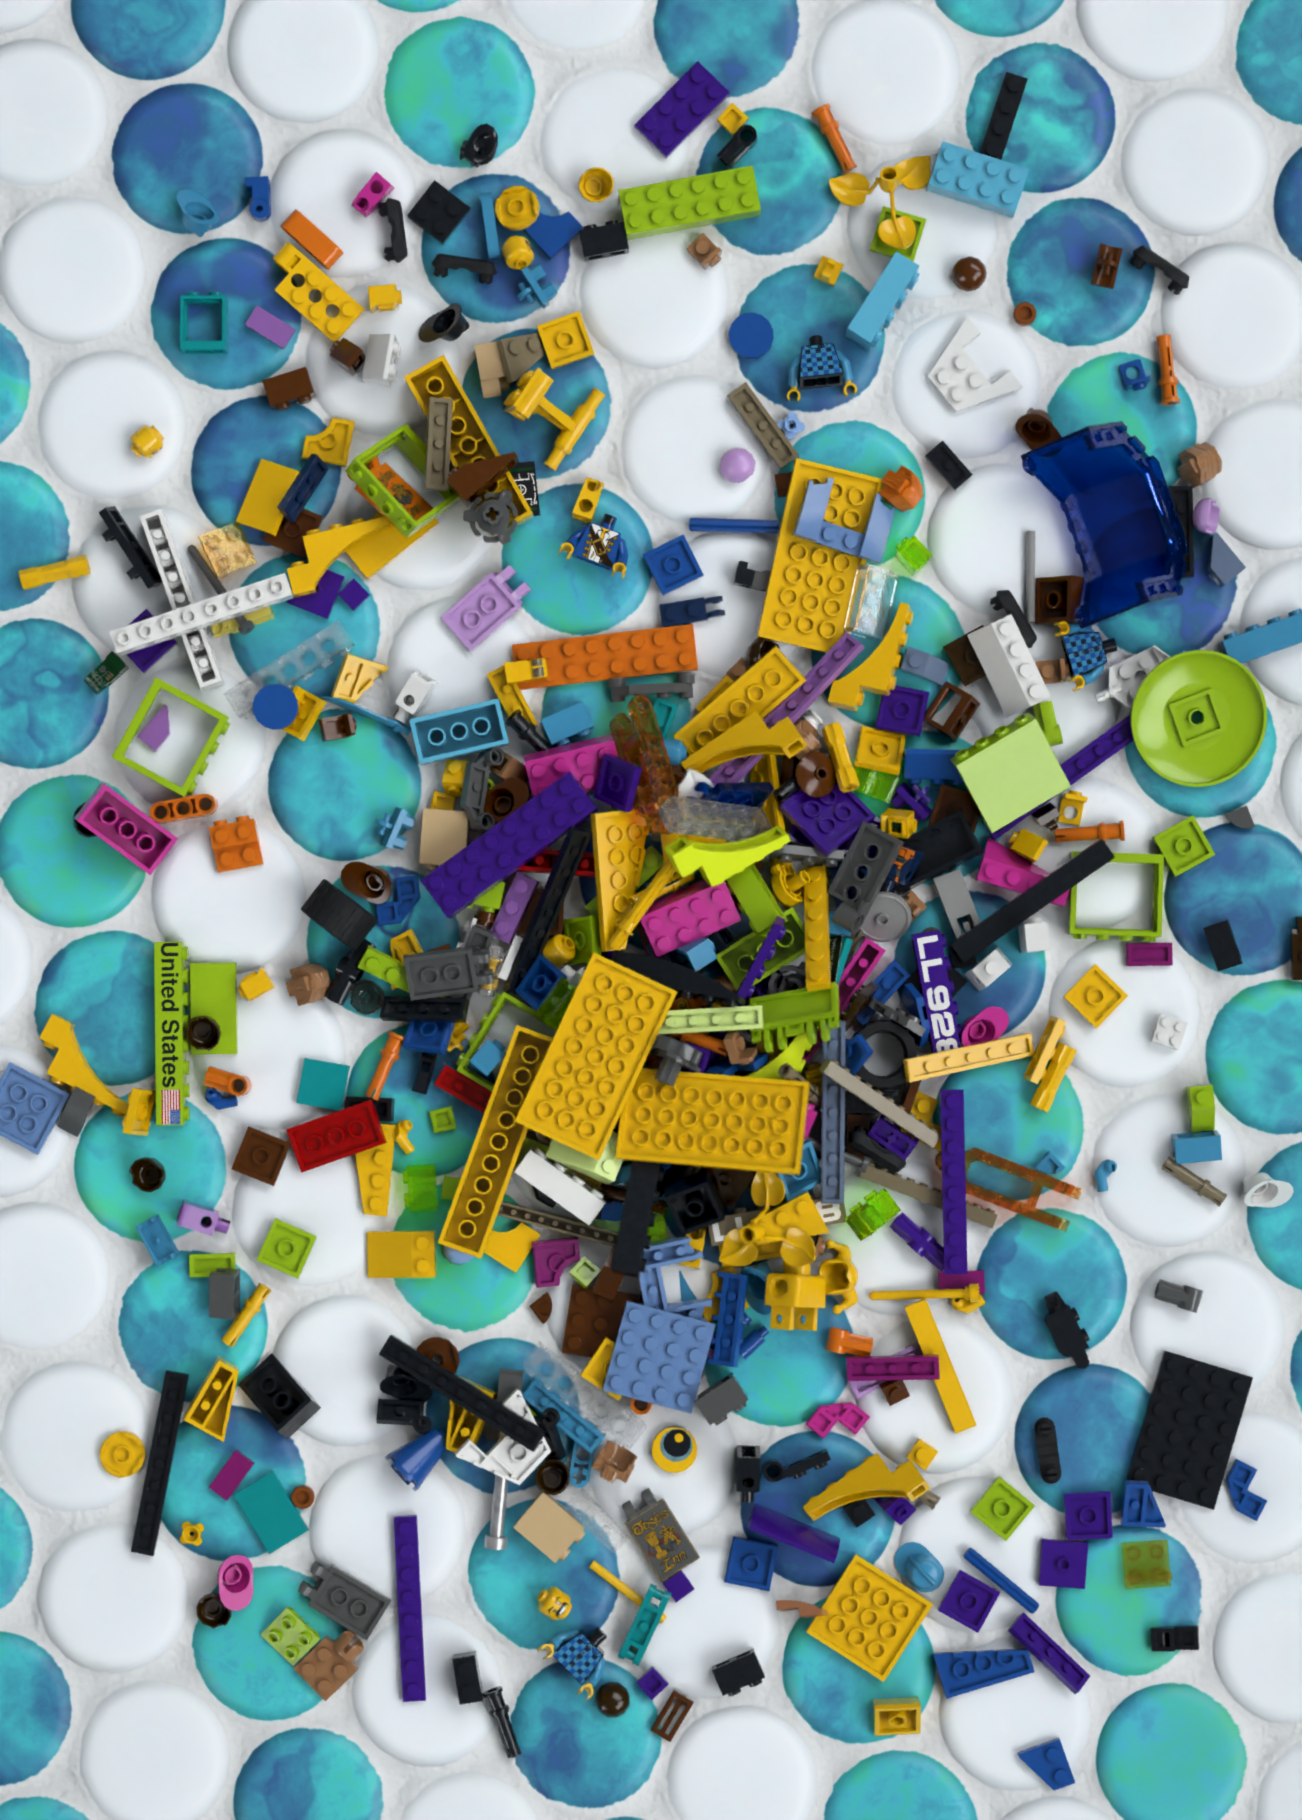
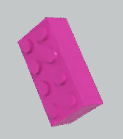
M612 734L523 755L532 796L535 797L569 771L575 776L586 793L595 791L604 754H612L618 757Z
M103 782L99 784L74 817L75 820L149 875L153 873L178 840V838Z
M704 879L654 901L641 919L657 957L741 921L725 881L720 885L711 887Z

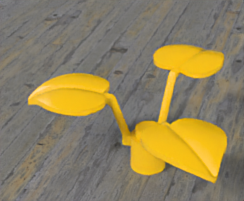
M930 156L913 157L897 163L894 167L886 166L882 168L880 177L875 178V182L870 189L868 179L859 173H847L837 178H830L829 186L835 198L842 204L859 206L865 202L866 195H870L879 184L884 192L890 194L892 220H884L878 228L879 238L888 246L906 249L914 242L916 226L908 216H901L896 219L894 190L897 188V185L902 183L908 190L924 188L929 183L931 176Z
M756 1172L751 1186V1196L757 1206L765 1205V1208L755 1219L751 1220L750 1225L743 1226L741 1229H732L727 1233L719 1261L731 1266L749 1265L755 1261L758 1255V1249L754 1243L761 1240L784 1242L781 1245L780 1252L783 1260L788 1265L801 1267L813 1263L816 1257V1249L811 1236L805 1230L790 1228L786 1233V1238L782 1236H766L764 1228L757 1223L770 1209V1205L776 1206L783 1201L785 1186L775 1173Z

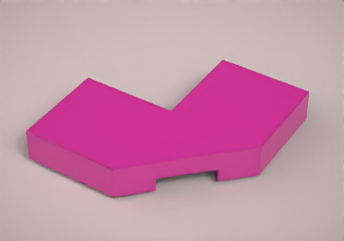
M852 1402L820 1405L805 1424L824 1439L837 1421L856 1435L870 1416Z

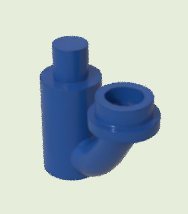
M744 1312L739 1354L746 1360L765 1342L764 1337L770 1331L763 1325L758 1331L754 1329L743 1339L744 1325L749 1326V1323L752 1321Z

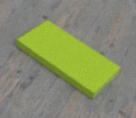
M190 963L191 1019L196 1016L212 1017L219 1024L221 1031L219 1042L212 1050H197L191 1045V1055L238 1054L237 963Z

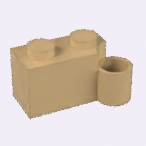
M497 342L474 345L484 399L502 396L501 390L510 389V386L507 383Z

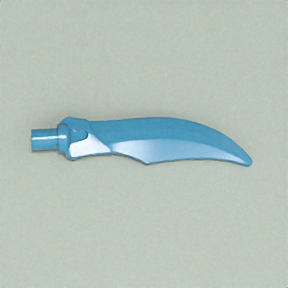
M319 696L324 701L376 720L392 728L394 732L399 731L409 736L411 727L399 720L396 721L383 717L342 699Z

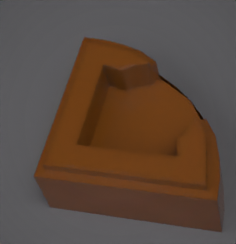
M548 1292L529 1306L543 1324L548 1320L552 1312V1300Z

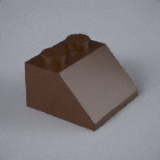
M1073 575L1036 578L1034 623L1054 624L1065 621L1067 623L1087 624L1089 578Z

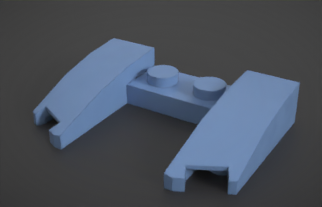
M826 478V483L815 485L813 480H810L792 536L875 564L881 563L895 509L891 508L889 510L880 501L883 497L876 493L864 532L861 534L823 521L834 478Z
M689 1236L652 1240L650 1249H645L644 1258L647 1259L645 1273L641 1272L639 1278L644 1305L707 1321L702 1315L705 1306H712L711 1298L667 1304L660 1268L662 1266L704 1258L702 1251H695L689 1244L692 1241Z

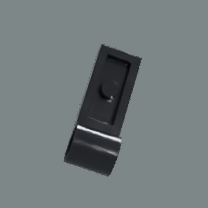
M824 1449L784 1467L779 1460L769 1459L764 1463L762 1470L764 1477L770 1482H777L792 1476L794 1479L806 1475V1470L812 1467L817 1470L827 1466V1461L831 1459L827 1449ZM770 1465H777L780 1468L776 1476L767 1474L766 1471Z

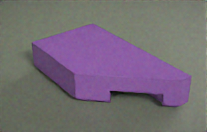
M165 704L137 736L155 752L170 735L168 707Z

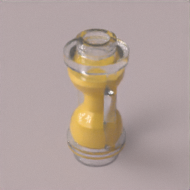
M491 944L489 948L490 962L484 963L483 971L493 969L494 983L479 985V992L477 993L494 997L495 992H498V976L505 956H507V952L503 951V946Z

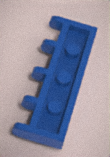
M717 1271V1276L723 1277L722 1291L714 1292V1297H721L719 1315H712L711 1317L712 1320H718L716 1338L711 1340V1343H715L714 1358H707L706 1363L737 1367L748 1275Z

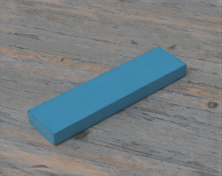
M534 1378L523 1392L524 1400L541 1414L548 1407L556 1409L560 1414V1421L556 1426L590 1454H593L605 1439L606 1435L537 1379Z

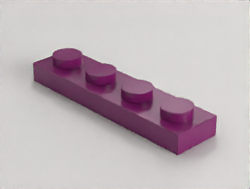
M939 1355L847 1356L846 1358L847 1381L940 1379Z

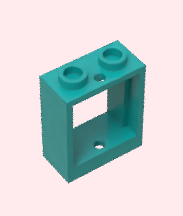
M186 292V295H180V351L183 354H228V298L226 295H223L221 292H209V295H200L199 292ZM189 305H221V341H189Z

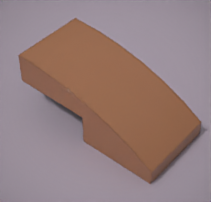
M793 1600L776 1601L777 1610L790 1611L799 1609L800 1617L810 1618L828 1615L827 1610L813 1604Z

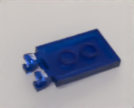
M698 782L694 787L695 791L704 793L700 801L695 797H687L683 804L684 806L692 807L688 814L690 817L697 816L698 819L752 818L773 792L774 788L771 782L717 783L714 787L705 782Z

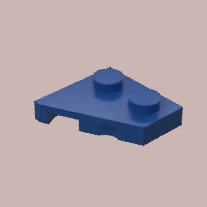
M1059 1738L1017 1752L1019 1758L1053 1790L1075 1783Z

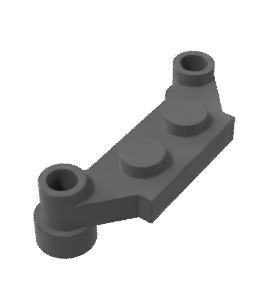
M694 674L676 675L677 683L629 686L626 685V678L608 679V688L611 689V702H623L627 696H634V700L648 699V695H657V699L671 698L670 694H680V698H693L695 676Z
M499 747L487 749L485 752H481L473 762L466 763L460 807L464 808L469 819L468 826L472 831L479 830L485 832L495 825L494 817L490 813H484L490 767L500 765L504 761V753Z

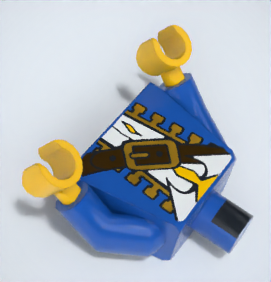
M604 514L600 525L593 522L589 526L583 525L571 534L558 551L559 555L562 551L567 552V560L571 558L573 553L575 558L612 571L613 577L615 572H621L622 578H625L628 551L625 540L621 538V533L613 530L617 518Z

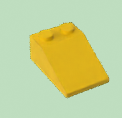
M436 1230L368 1231V1278L436 1277Z

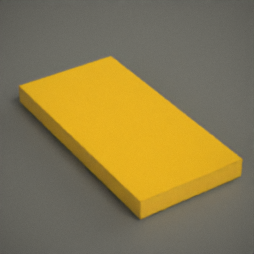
M435 518L408 538L395 527L385 529L362 539L346 550V553L366 578L370 579L438 525L439 522Z

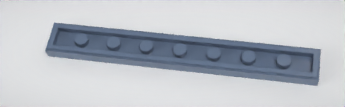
M839 1020V1028L830 1029L829 1042H823L822 1040V1064L825 1059H834L839 1062L838 1066L841 1068L845 1067L846 1020ZM822 1073L821 1204H844L845 1089Z

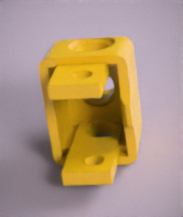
M783 1260V1273H770L767 1275L764 1305L771 1306L770 1329L793 1330L794 1326V1329L817 1331L818 1308H825L826 1279L821 1275H810L811 1263L801 1267H793ZM779 1315L782 1316L781 1323L778 1320ZM803 1316L806 1317L805 1323L802 1322Z

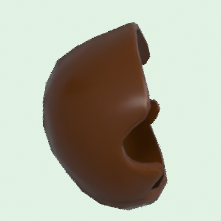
M972 256L959 259L952 270L954 284L966 292L980 288L987 276L985 265L980 259Z

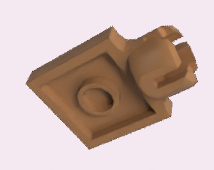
M351 1631L343 1632L336 1640H332L326 1635L293 1668L325 1701L359 1669L354 1661L363 1652L364 1645L360 1639L352 1646L349 1645L356 1636Z

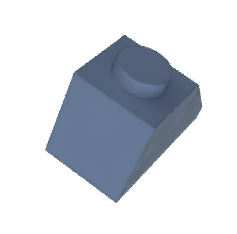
M1216 533L1210 538L1207 571L1210 573L1208 575L1210 580L1216 586L1219 584L1223 587L1246 567L1220 535Z
M908 647L899 671L942 686L950 664L931 654Z

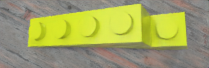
M778 825L759 835L735 842L703 843L690 841L681 836L664 846V849L674 870L682 878L693 874L699 868L703 879L711 887L722 884L734 874L742 872L751 864L761 861L773 851L781 849L791 840L788 834Z
M805 1024V1034L797 1035L787 1046L786 1050H783L778 1056L757 1071L742 1077L785 1080L779 1075L778 1071L786 1063L801 1073L806 1060L802 1059L805 1050L810 1052L812 1047L807 1039V1024Z

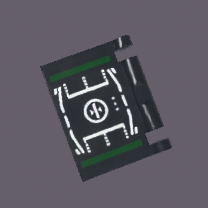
M534 461L518 463L509 472L533 515L539 516L540 508Z

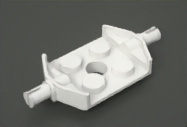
M1154 645L1109 667L1108 687L1106 690L1094 695L1095 699L1104 695L1096 701L1100 703L1108 698H1114L1127 709L1131 708L1137 689L1140 686L1134 679L1135 673L1143 672L1147 675L1155 666L1170 656Z

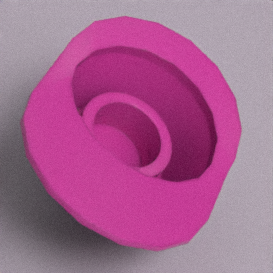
M992 1006L985 1008L977 1015L968 1017L962 1025V1045L968 1046L998 1039L1007 1029L1009 1023L1006 1011L1000 1007Z
M243 1555L230 1556L221 1564L217 1572L219 1596L226 1608L238 1611L248 1606L252 1600L253 1566L250 1560Z

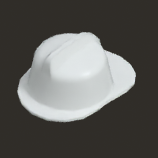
M1261 1172L1251 1177L1243 1178L1244 1203L1247 1206L1277 1207L1286 1203L1294 1192L1290 1183L1274 1180L1267 1173Z

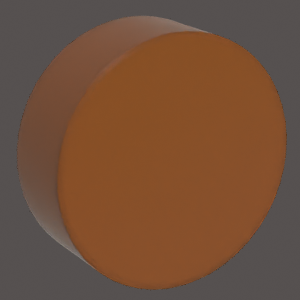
M1022 302L1014 309L1013 318L1018 325L1028 326L1036 318V309L1031 303Z
M307 1485L296 1487L291 1495L293 1505L299 1509L310 1507L315 1499L314 1491Z

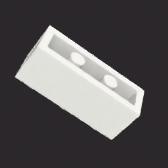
M1041 918L1027 919L1023 921V925L1018 926L1020 953L1050 950L1048 922H1042Z

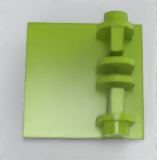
M287 1606L260 1635L294 1666L321 1637L318 1636V1631L316 1632L311 1626H307L308 1622L306 1624L303 1622V1617L299 1618L300 1616L294 1611L293 1607L290 1609Z

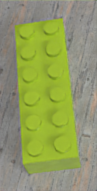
M753 165L618 190L627 240L761 215Z

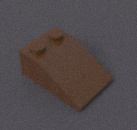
M515 452L465 464L461 468L457 466L448 474V485L468 507L476 498L480 497L519 463L518 456Z

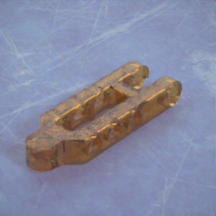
M637 694L627 705L631 720L626 714L618 713L610 721L609 726L618 757L642 768L639 779L641 786L638 785L633 803L635 814L645 818L650 832L670 835L677 824L676 805L679 790L653 705L646 696Z
M975 1147L965 1151V1176L970 1164L977 1160L1034 1182L1026 1204L970 1183L966 1177L967 1194L1062 1231H1067L1070 1223L1069 1220L1035 1208L1043 1186L1078 1200L1082 1192L1081 1188ZM941 1151L937 1152L934 1158L935 1166L940 1171H942Z

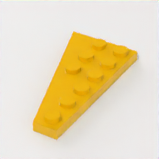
M655 807L633 808L631 812L616 810L591 813L601 951L603 952L616 950L607 943L618 929V923L621 924L632 909L629 897L635 895L636 886H639L646 852L644 849L646 836L649 835L651 828L649 827L650 816L653 815ZM628 938L619 950L626 949Z

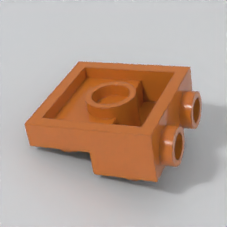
M249 815L236 817V822L227 824V820H219L213 822L214 826L209 827L218 873L264 864L255 819H250Z

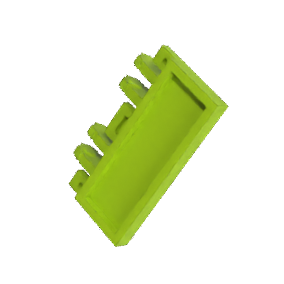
M836 982L831 983L830 989L808 992L807 988H801L749 999L750 1006H763L764 1029L750 1030L752 1033V1043L762 1042V1032H764V1047L768 1053L774 1051L775 1034H777L779 1049L786 1050L787 1037L805 1034V1024H807V1039L811 1045L817 1043L818 1026H820L823 1042L830 1041V1029L839 1028V986Z

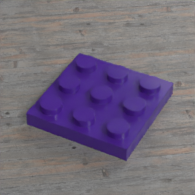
M837 779L834 788L826 796L814 798L799 790L779 807V810L825 857L858 833L863 821L871 823L875 818V815L852 791L848 793L840 791Z

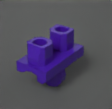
M904 782L896 789V793L890 800L898 809L907 802L913 808L911 811H914V819L917 822L921 819L924 820L932 813V810L926 805L931 801L926 795V792L930 789L928 786L922 790L917 784L910 788Z

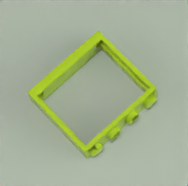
M404 424L355 457L345 471L396 528L408 538L458 503L460 498L448 485V491H439L446 500L415 521L365 466L394 445H397L425 476L426 445L407 424Z
M156 677L112 758L183 797H186L187 794L192 795L198 784L194 782L198 774L203 775L209 763L205 762L209 754L214 755L220 743L216 742L220 734L225 735L230 726V723L227 722L229 717ZM161 689L219 720L182 788L124 757Z
M1072 851V852H1070V859H1072L1073 857H1075V856H1076L1077 854H1079L1080 852H1078V851ZM1113 853L1115 858L1108 862L1154 864L1152 930L1076 927L1077 884L1070 889L1068 896L1067 934H1072L1073 939H1087V935H1096V940H1110V936H1119L1120 941H1133V937H1142V941L1155 942V937H1162L1164 854Z
M504 991L502 995H496L491 1003L494 1008L490 1015L485 1013L479 1023L482 1026L478 1034L473 1033L467 1043L471 1047L466 1054L462 1052L456 1062L459 1066L457 1068L458 1072L490 1091H493L495 1084L467 1067L470 1059L477 1052L506 1002L511 1003L556 1031L559 1026L558 1023L538 1013Z

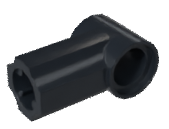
M743 125L738 129L735 136L717 154L722 163L732 169L747 151L756 145L757 133L755 128L751 125ZM745 132H750L753 135V139L750 142H744L741 140V135Z

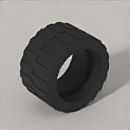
M326 879L321 881L301 907V911L352 950L358 948L378 922L376 917Z
M889 1020L872 1021L860 1027L852 1036L853 1038L856 1035L862 1034L864 1039L867 1040L874 1034L888 1033L896 1037L902 1044L904 1059L917 1056L918 1049L914 1042L915 1039L906 1028L896 1022ZM903 1062L896 1072L888 1076L874 1075L864 1065L856 1073V1075L862 1078L860 1081L863 1083L866 1081L873 1088L890 1089L901 1085L906 1080Z

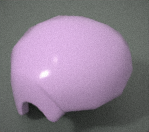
M733 448L722 456L720 471L723 477L730 482H744L754 474L756 461L752 453L746 449Z
M1205 498L1200 500L1193 510V524L1199 532L1213 535L1217 530L1220 509L1219 506L1213 504V502L1216 503L1214 499Z

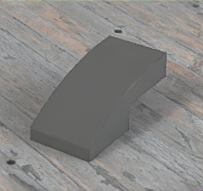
M75 1086L57 1127L78 1137L96 1097Z

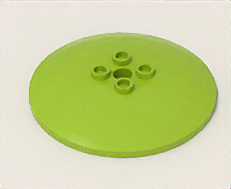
M1211 650L1181 652L1160 662L1141 682L1131 707L1130 724L1132 737L1142 759L1161 777L1184 786L1205 787L1215 785L1237 775L1257 754L1264 739L1267 726L1265 697L1253 674L1232 657ZM1195 711H1200L1202 713V720L1195 724L1191 721V715Z

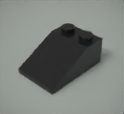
M272 1353L238 1384L276 1431L287 1439L321 1409V1406Z

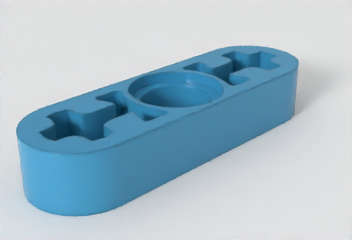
M492 192L481 193L489 259L499 258L500 250Z
M587 1420V1421L590 1422L593 1426L596 1427V1425H595L592 1421ZM574 1441L570 1467V1483L575 1487L581 1488L589 1482L593 1454H590L586 1460L578 1459L576 1452L581 1446ZM574 1462L581 1465L589 1464L588 1468L583 1466L582 1474L586 1476V1479H582L581 1483L576 1482L577 1479L573 1477V1474L578 1473L579 1466H574Z

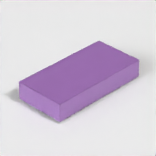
M259 306L255 307L245 323V326L282 349H285L296 332V329Z

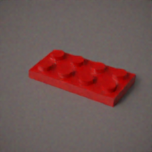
M372 1099L286 1129L301 1173L387 1143Z

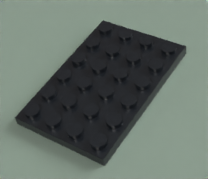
M1164 1350L1125 1480L1148 1481L1153 1492L1214 1510L1253 1377Z

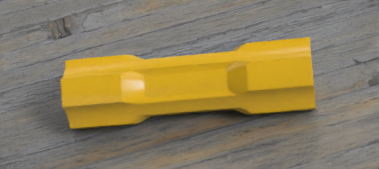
M86 555L68 558L65 561L40 567L19 570V577L24 590L59 580L91 574Z
M831 723L824 726L821 731L830 752L840 791L848 793L858 789L860 786L859 780L849 756L842 726L839 723Z
M1058 1042L1055 1054L1051 1059L1044 1078L1033 1095L1030 1105L1048 1113L1058 1087L1077 1050Z

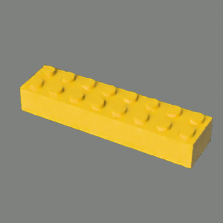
M444 355L404 376L408 387L427 420L430 397L453 399L450 461L454 468L457 466L461 468L465 464L500 456ZM509 471L479 497L482 499V503L488 501L484 497L487 492L500 494L505 489L513 494L511 501L518 510V516L514 518L512 510L507 506L510 512V522L505 530L512 526L514 519L517 520L519 526L534 517L533 512ZM491 511L489 517L492 521L496 520L497 514Z

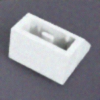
M369 334L362 376L364 383L391 387V382L396 381L397 368L395 359L400 358L401 346H399L400 342L397 341L395 334Z

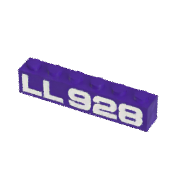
M940 930L911 934L921 994L925 1006H923L925 1018L929 1020L930 1024L929 1040L931 1051L935 1053L961 1047L959 1038L962 1036L961 1024L956 1023L955 1015H959L957 1002L952 1001L951 993L955 992L953 980L948 979L947 970H951L949 957H945L943 948L947 947L945 935L940 934Z

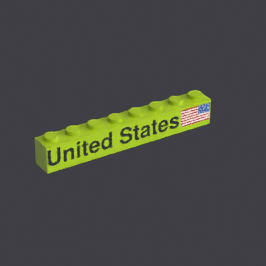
M154 942L156 1126L187 1125V1120H190V1106H186V1097H190V1084H186V1074L190 1073V1062L186 1061V1052H189L190 1043L185 1034V1029L189 1023V1015H185V1006H189V993L185 992V983L189 982V971L185 969V960H188L189 951L188 946H185L184 942Z

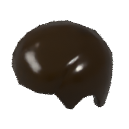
M758 637L748 648L747 659L749 665H754L775 645L780 649L779 645L771 639Z
M196 1016L187 1024L185 1034L188 1042L195 1049L209 1051L218 1044L221 1031L219 1024L212 1017Z
M144 1157L134 1161L129 1169V1172L132 1174V1183L144 1192H153L160 1189L166 1178L164 1166L155 1158Z
M550 1459L538 1467L535 1481L537 1487L545 1494L557 1495L562 1493L569 1485L570 1473L568 1467L561 1461Z
M209 1593L203 1596L198 1601L196 1607L198 1619L202 1624L211 1628L221 1625L225 1626L231 1618L232 1612L223 1605L219 1593Z
M619 1682L605 1683L596 1692L595 1701L597 1709L606 1717L617 1718L622 1716L630 1706L629 1693Z

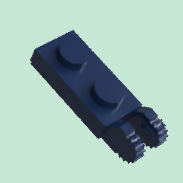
M722 596L705 599L702 597L661 604L659 608L662 626H678L725 616V610L719 609L707 613L705 606L708 604H718L723 601Z

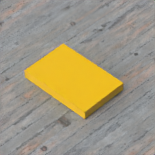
M261 458L236 522L276 536L284 517L277 507L300 472Z

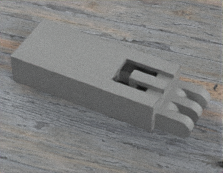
M960 869L932 880L956 940L964 934L958 923V918L967 916L968 921L962 923L966 932L980 923Z

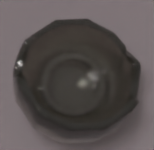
M367 979L359 980L349 990L351 994L350 1004L360 1014L371 1015L377 1013L384 1004V991L377 982Z

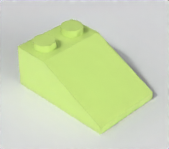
M612 1132L600 1160L594 1159L553 1139L545 1157L604 1184L615 1181L623 1161L615 1158L618 1133Z

